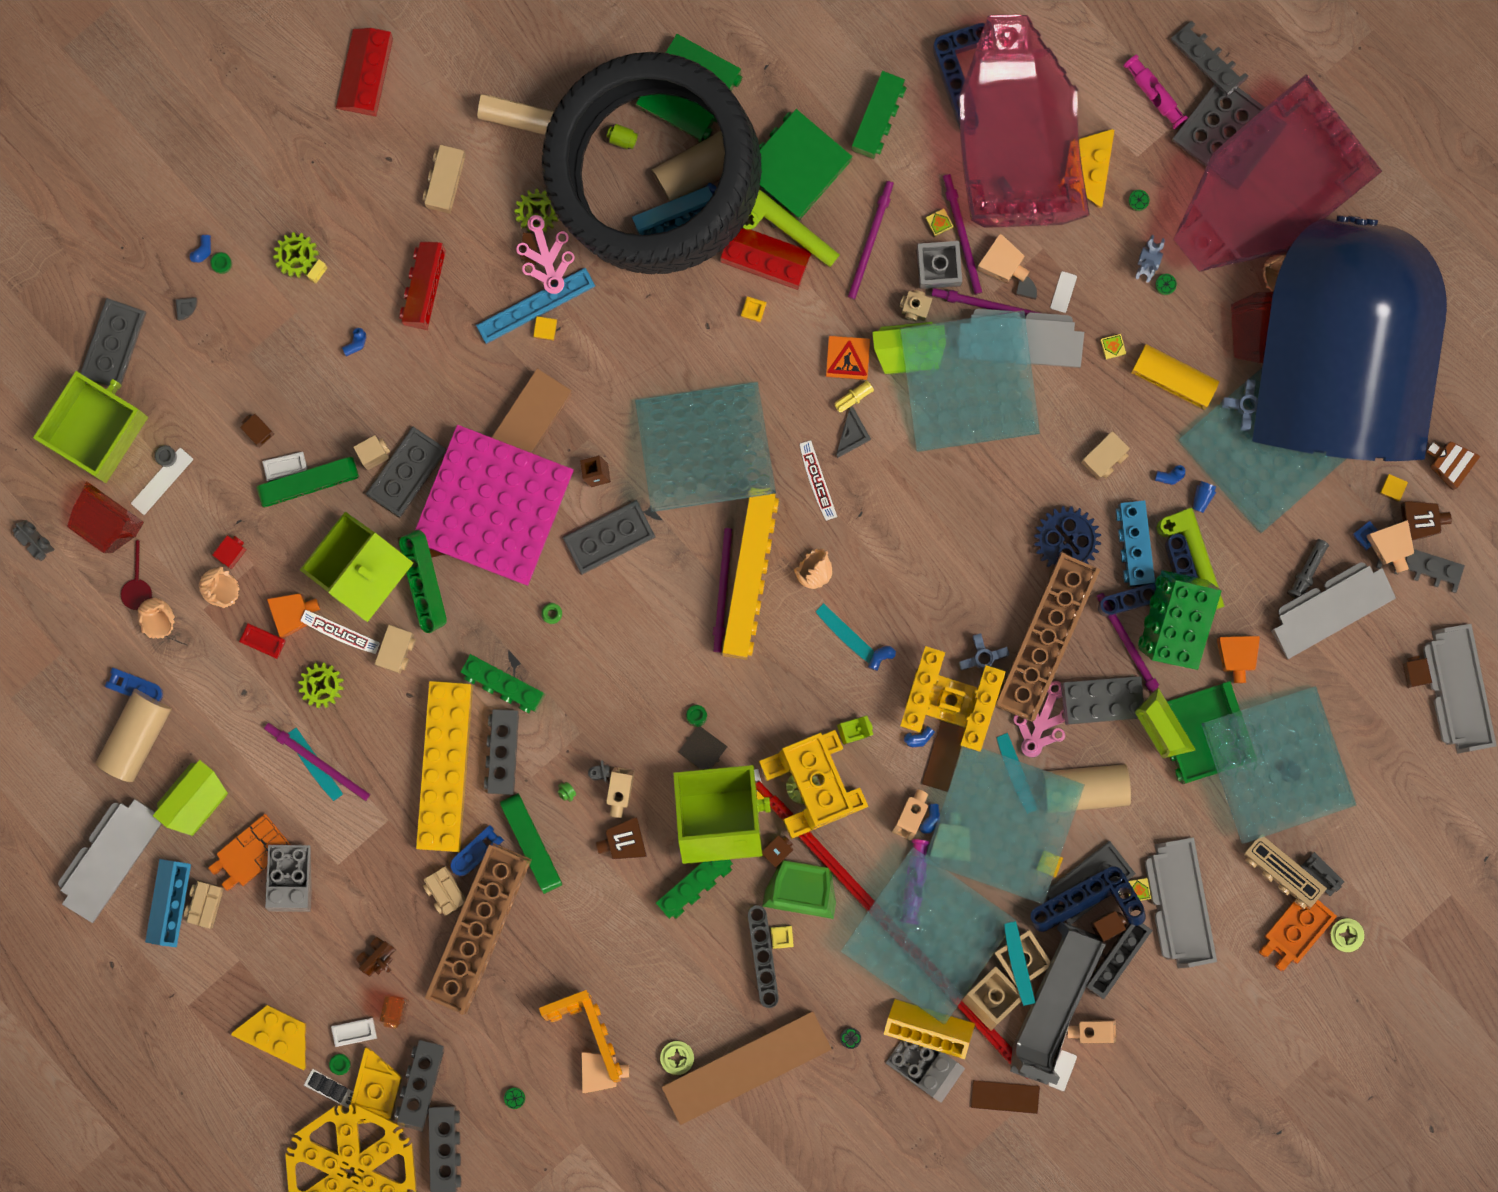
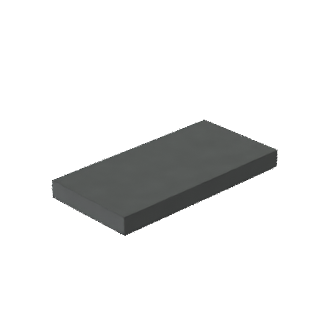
M106 298L80 374L106 386L110 385L112 379L122 385L147 312Z
M413 426L366 495L401 518L445 455L447 449Z
M637 500L563 537L581 575L656 538Z
M1108 841L1044 891V894L1051 900L1112 866L1119 867L1127 880L1136 873L1111 841ZM1114 876L1110 881H1118L1120 877ZM1095 886L1091 891L1097 892L1101 887ZM1077 896L1073 899V901L1079 902L1083 899V897ZM1098 903L1065 921L1072 925ZM1059 906L1056 909L1058 912L1064 910V907Z

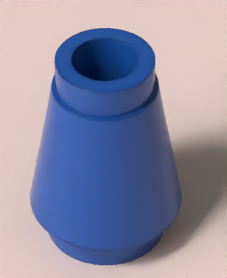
M1201 481L1197 485L1192 508L1204 513L1216 494V486Z

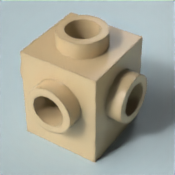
M919 290L909 291L907 296L903 295L899 307L903 308L902 314L905 315L906 319L925 321L933 298L925 296V293Z

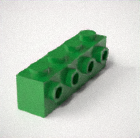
M885 71L881 72L852 144V151L875 159L876 154H881L884 143L881 141L884 135L888 136L892 124H889L891 116L896 117L899 105H896L899 97L903 99L907 89L904 86L905 79Z
M471 654L460 672L465 675L464 680L475 684V682L482 684L481 689L491 694L494 691L501 694L500 699L510 704L512 701L520 704L518 708L527 713L531 711L536 713L546 695L544 692Z
M730 859L702 862L658 900L656 904L669 919L671 917L677 919L685 912L683 907L686 904L690 903L692 906L701 898L699 896L701 891L705 889L708 892L717 884L714 881L720 875L724 878L733 870L730 867L733 863Z

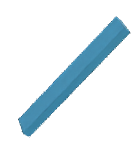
M583 268L564 278V287L561 292L551 294L544 289L477 324L476 326L485 343L488 344L530 322L537 316L539 317L594 288L595 284L587 269ZM558 282L555 283V284H553V285H551V286H552V287H557Z

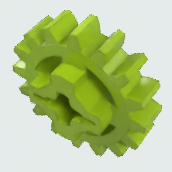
M538 189L535 190V194L528 190V196L521 195L522 202H516L519 209H515V214L520 215L516 220L517 222L522 221L520 226L523 229L527 226V221L530 217L534 215L541 216L537 213L534 214L532 207L536 210L540 209L544 220V228L542 230L544 233H547L546 227L549 226L553 229L552 221L558 222V218L555 216L557 214L550 204L551 201L547 197L546 190L542 194H539ZM533 199H542L541 201H532ZM525 206L528 209L526 217L523 214ZM549 206L551 208L550 217H548L546 214V210ZM533 224V226L539 227L540 224Z
M293 232L292 238L284 235L285 241L278 240L280 247H274L278 254L274 255L273 258L279 260L276 266L278 268L282 267L281 272L283 274L288 271V276L291 278L294 273L298 278L301 277L303 272L307 276V270L312 269V264L318 261L314 256L319 255V252L313 250L317 247L316 244L311 243L312 239L310 237L304 239L303 233H300L299 237H297ZM307 249H309L310 252L309 260L306 258L305 254L308 251ZM284 251L287 253V258L285 259V262L283 260ZM294 252L297 253V254L299 253V254H300V257H299V258L293 257L292 254H293ZM297 265H302L300 268H294Z
M315 663L313 670L307 667L308 674H301L304 681L298 682L303 685L299 692L305 693L302 699H310L308 704L312 706L316 703V708H320L321 704H324L325 708H329L328 702L336 704L334 698H341L342 696L338 692L339 690H344V687L340 686L344 679H338V676L341 674L340 671L333 672L334 666L332 665L327 669L326 663H323L321 668ZM318 672H324L320 677H313ZM331 677L335 681V689L331 687ZM325 681L324 685L326 688L318 691L317 683ZM308 682L312 685L313 691L311 694L308 690ZM324 694L331 695L326 699H319Z

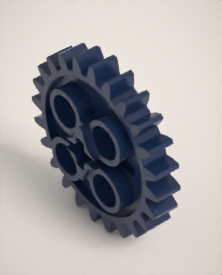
M1061 506L1060 513L1054 508L1053 516L1046 513L1047 520L1040 519L1043 526H1036L1040 534L1033 535V537L1039 539V542L1034 543V546H1040L1036 554H1043L1040 561L1047 559V567H1050L1052 564L1055 567L1061 551L1065 548L1070 550V557L1089 564L1088 559L1095 560L1092 553H1099L1095 545H1101V542L1096 541V538L1100 537L1101 534L1095 533V530L1099 528L1098 525H1091L1095 519L1087 520L1088 512L1080 515L1081 508L1073 512V506H1070L1068 512H1066L1064 506ZM1067 519H1071L1074 522V528L1071 531H1067L1064 528V522ZM1056 525H1059L1066 536H1072L1070 541L1078 549V555L1068 543L1063 544L1065 539L1055 528ZM1051 532H1055L1058 535V541L1054 544H1050L1047 540ZM1081 535L1087 538V544L1084 547L1077 545V538Z

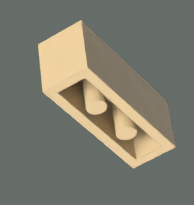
M440 145L439 150H435L433 162H435L434 170H430L428 175L429 189H425L423 194L426 208L451 214L466 156L464 150Z

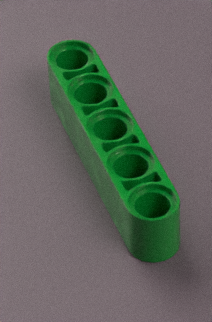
M347 457L261 484L256 489L262 507H269L359 478L354 457Z
M415 530L402 536L399 540L401 553L413 562L406 574L419 625L425 633H432L445 626L447 617L427 538L421 530Z
M519 793L500 801L503 812L525 857L532 859L530 867L543 894L562 886V881Z

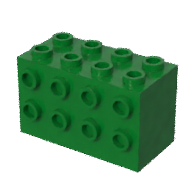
M1161 570V574L1156 579L1155 594L1150 600L1151 608L1149 614L1144 620L1145 628L1143 635L1138 640V649L1152 661L1198 670L1222 590L1205 579Z

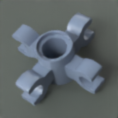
M1154 235L1150 236L1146 246L1143 247L1137 263L1141 266L1137 270L1136 279H1139L1141 274H1146V282L1148 283L1159 268L1163 256L1160 250L1163 249L1165 243L1164 238H1162L1160 243H1154Z
M1247 379L1245 381L1244 396L1240 400L1226 397L1222 399V408L1237 409L1242 415L1241 431H1249L1251 429V416L1257 411L1258 399L1254 396L1255 380ZM1243 401H1250L1253 405L1252 410H1246L1243 407Z
M981 633L973 635L972 639L977 653L973 658L960 661L959 666L961 671L974 666L984 671L985 665L991 667L994 660L1009 656V651L1005 647L991 652L985 649ZM981 653L989 656L990 661L988 664H981L978 657Z

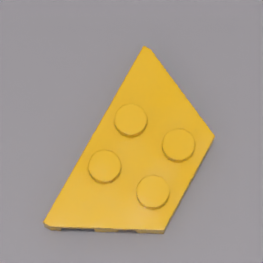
M1113 129L1071 141L1064 184L1078 191V194L1084 198H1088L1098 208H1102L1115 131Z
M267 1005L231 1034L302 1070L306 1069V1023L274 1007Z
M365 1047L351 1104L353 1103L355 1113V1104H358L390 1119L402 1076L369 1047ZM360 1119L358 1121V1124L370 1123V1121L366 1119Z

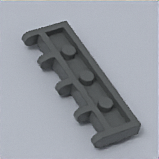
M1190 21L1171 38V42L1226 96L1230 95L1249 76L1244 73L1239 77L1232 70L1236 63L1231 61L1226 64L1218 56L1222 49L1217 47L1213 51L1204 43L1208 36L1204 33L1198 37L1191 30L1195 23Z
M1415 549L1414 554L1405 557L1408 570L1415 572V581H1418L1422 574L1435 579L1434 587L1438 588L1440 581L1453 584L1451 592H1457L1465 565ZM1378 558L1376 568L1381 569L1382 563Z

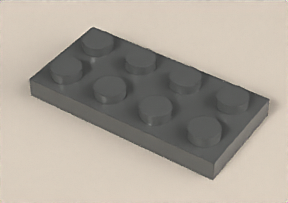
M1141 676L1061 683L1065 725L1138 719L1135 711L1144 702Z

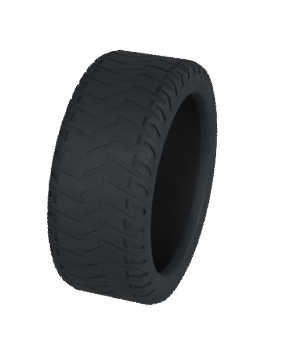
M632 53L611 59L588 71L572 85L558 103L548 123L543 140L542 175L546 185V193L551 201L550 204L555 213L558 214L559 220L594 255H597V257L607 263H611L613 266L635 273L669 274L697 266L715 256L737 236L740 229L747 222L756 203L760 188L762 169L758 138L749 117L736 96L720 78L707 68L685 57L669 53ZM656 94L678 96L697 103L716 118L722 132L725 151L721 178L715 193L704 208L685 224L667 232L650 235L624 233L600 222L593 215L584 195L582 168L584 154L591 136L601 122L618 107L642 96Z

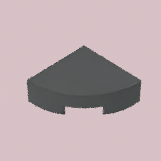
M1026 277L1023 282L1019 280L1016 295L1036 300L1037 289L1034 282L1029 277Z
M197 298L176 299L178 321L185 320L194 313L197 307Z

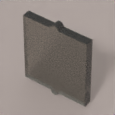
M700 726L696 727L690 737H686L687 741L678 753L699 769L707 770L712 769L715 763L720 761L719 758L728 746Z

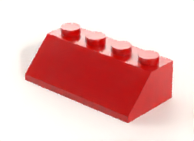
M375 28L353 29L336 109L377 117L393 42V36L390 31Z
M742 228L737 236L724 248L721 263L798 290L812 253L804 248L771 236Z
M420 242L419 247H415L413 259H416L415 266L410 268L409 279H411L410 287H406L404 299H407L406 305L401 307L399 319H402V323L405 326L428 330L446 254L443 243Z

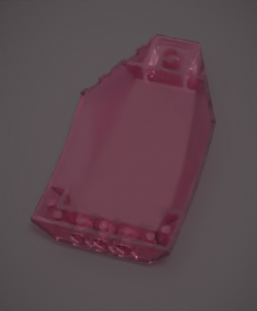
M1028 15L987 17L960 93L961 154L971 221L984 228L1064 225L1090 215L1079 147L1078 88L1076 85H1072L1066 76L1067 72L1059 65L1058 59L1050 47H1046L1040 38L1041 34L1033 27V23Z
M1305 74L1212 154L1173 240L1199 272L1288 252L1293 242L1304 229L1314 222L1328 217L1379 175L1382 170L1308 75Z

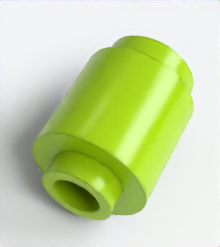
M615 124L614 127L610 126L606 138L610 139V144L628 150V148L634 149L638 134L634 133L632 129Z

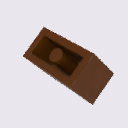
M1110 911L1090 922L1092 929L1102 942L1126 930L1124 925L1127 924L1121 912L1117 913L1116 911Z

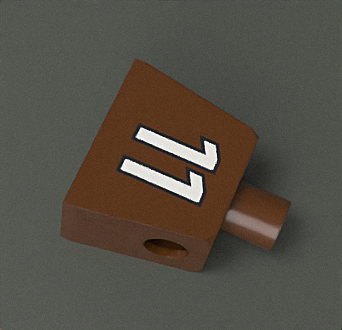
M1412 501L1401 503L1402 521L1408 520L1412 541L1438 535L1441 533V525L1452 523L1451 513H1439V505L1437 503Z
M637 817L606 830L607 839L596 842L598 854L611 851L612 859L647 857Z

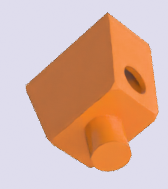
M302 594L267 599L281 638H286L308 626L301 621L305 610L312 613L321 610L317 598L305 602Z
M1260 636L1217 638L1223 671L1233 672L1234 684L1246 683V671H1254L1256 669Z

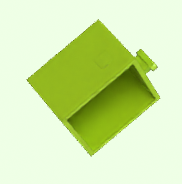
M75 371L33 438L99 480L107 483L147 421L148 416L115 395L116 391L122 386L116 380L112 379L109 387L105 389Z
M344 512L301 567L300 571L368 622L409 570L413 562L374 531L347 512Z
M754 765L673 773L678 841L683 864L762 856L759 812H771L769 797L759 800L757 798Z

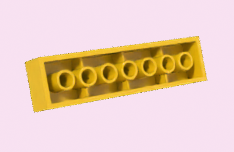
M751 488L722 653L725 657L747 660L748 656L753 654L754 642H751V636H756L758 622L754 621L755 615L760 614L761 601H758L759 594L763 595L765 580H761L762 574L767 573L768 560L765 559L766 553L770 554L772 539L768 538L769 533H774L776 520L772 518V515L777 513L779 498H775L776 492Z
M429 681L416 849L461 851L473 695L472 684Z

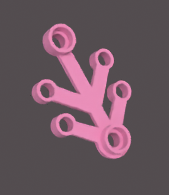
M534 215L528 219L527 226L530 231L535 233L540 254L531 250L526 243L518 244L516 252L543 265L546 274L536 270L532 263H526L522 266L523 274L531 275L543 282L544 288L548 293L557 294L564 287L562 276L568 265L574 261V254L570 251L564 252L561 256L562 262L555 272L553 262L562 245L568 241V234L564 231L557 233L556 241L549 252L542 230L544 228V220L541 216ZM534 220H538L540 222L539 227L533 226ZM560 234L565 235L566 239L564 242L559 241L558 236ZM519 246H525L526 252L521 253L519 251ZM565 254L571 255V261H565ZM526 265L532 267L531 273L525 272ZM554 279L558 282L557 287L550 285L551 280Z
M1059 681L1051 682L1047 691L1049 695L1041 715L1039 716L1038 714L1035 721H1033L1035 729L1032 735L1026 725L1027 720L1024 719L1019 724L1017 723L1019 716H1014V723L1019 726L1024 738L1021 749L1027 757H1037L1041 753L1042 747L1056 741L1061 742L1065 739V732L1060 728L1054 729L1051 735L1041 738L1043 731L1065 722L1063 718L1064 710L1059 715L1048 719L1056 699L1062 697L1061 682ZM1059 686V690L1052 692V687ZM1059 731L1062 732V737L1057 739L1055 734ZM1031 743L1035 744L1033 750L1028 749V745Z

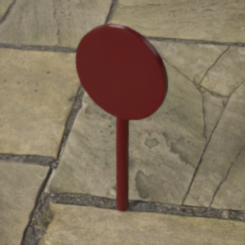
M136 540L135 579L128 581L121 590L123 604L132 610H138L144 601L152 598V590L149 584L139 579V540Z

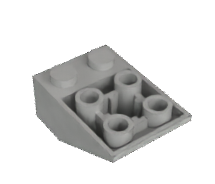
M268 845L265 908L268 911L311 912V846Z
M903 1040L900 1041L886 1062L891 1068L941 1103L965 1070L962 1065L945 1053Z

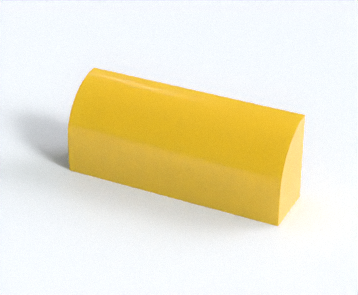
M1145 344L1131 372L1203 410L1208 407L1220 382Z
M894 999L884 1035L965 1059L975 1023Z

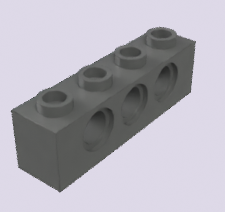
M493 709V714H489L488 726L492 727L491 735L487 736V747H490V756H486V768H489V777H485L484 789H488V794L514 795L519 711ZM500 726H507L508 734L505 737H499L497 734ZM503 746L507 749V754L504 758L496 756L498 747ZM499 767H503L506 771V775L502 779H497L494 774L495 770Z
M1128 923L1126 930L1121 933L1092 974L1086 988L1101 999H1105L1153 930L1143 923L1138 926Z
M419 1040L418 1046L414 1045L411 1057L414 1058L413 1065H409L406 1072V1078H409L407 1086L402 1087L400 1095L403 1102L401 1107L397 1106L394 1118L398 1119V1126L423 1132L444 1054V1046ZM423 1060L430 1062V1066L427 1069H421L418 1065ZM416 1081H423L425 1083L423 1089L416 1090L413 1088V1084ZM411 1101L419 1103V1107L416 1110H409L407 1106Z
M456 1106L429 1107L430 1192H457L458 1187H461V1175H457V1166H461V1154L457 1153V1145H460V1132H456V1123H460V1111H456ZM442 1122L450 1125L449 1133L444 1134L440 1131L439 1126ZM441 1144H448L450 1146L451 1152L449 1155H443L440 1152ZM442 1165H448L451 1168L450 1176H443L441 1174L440 1168Z

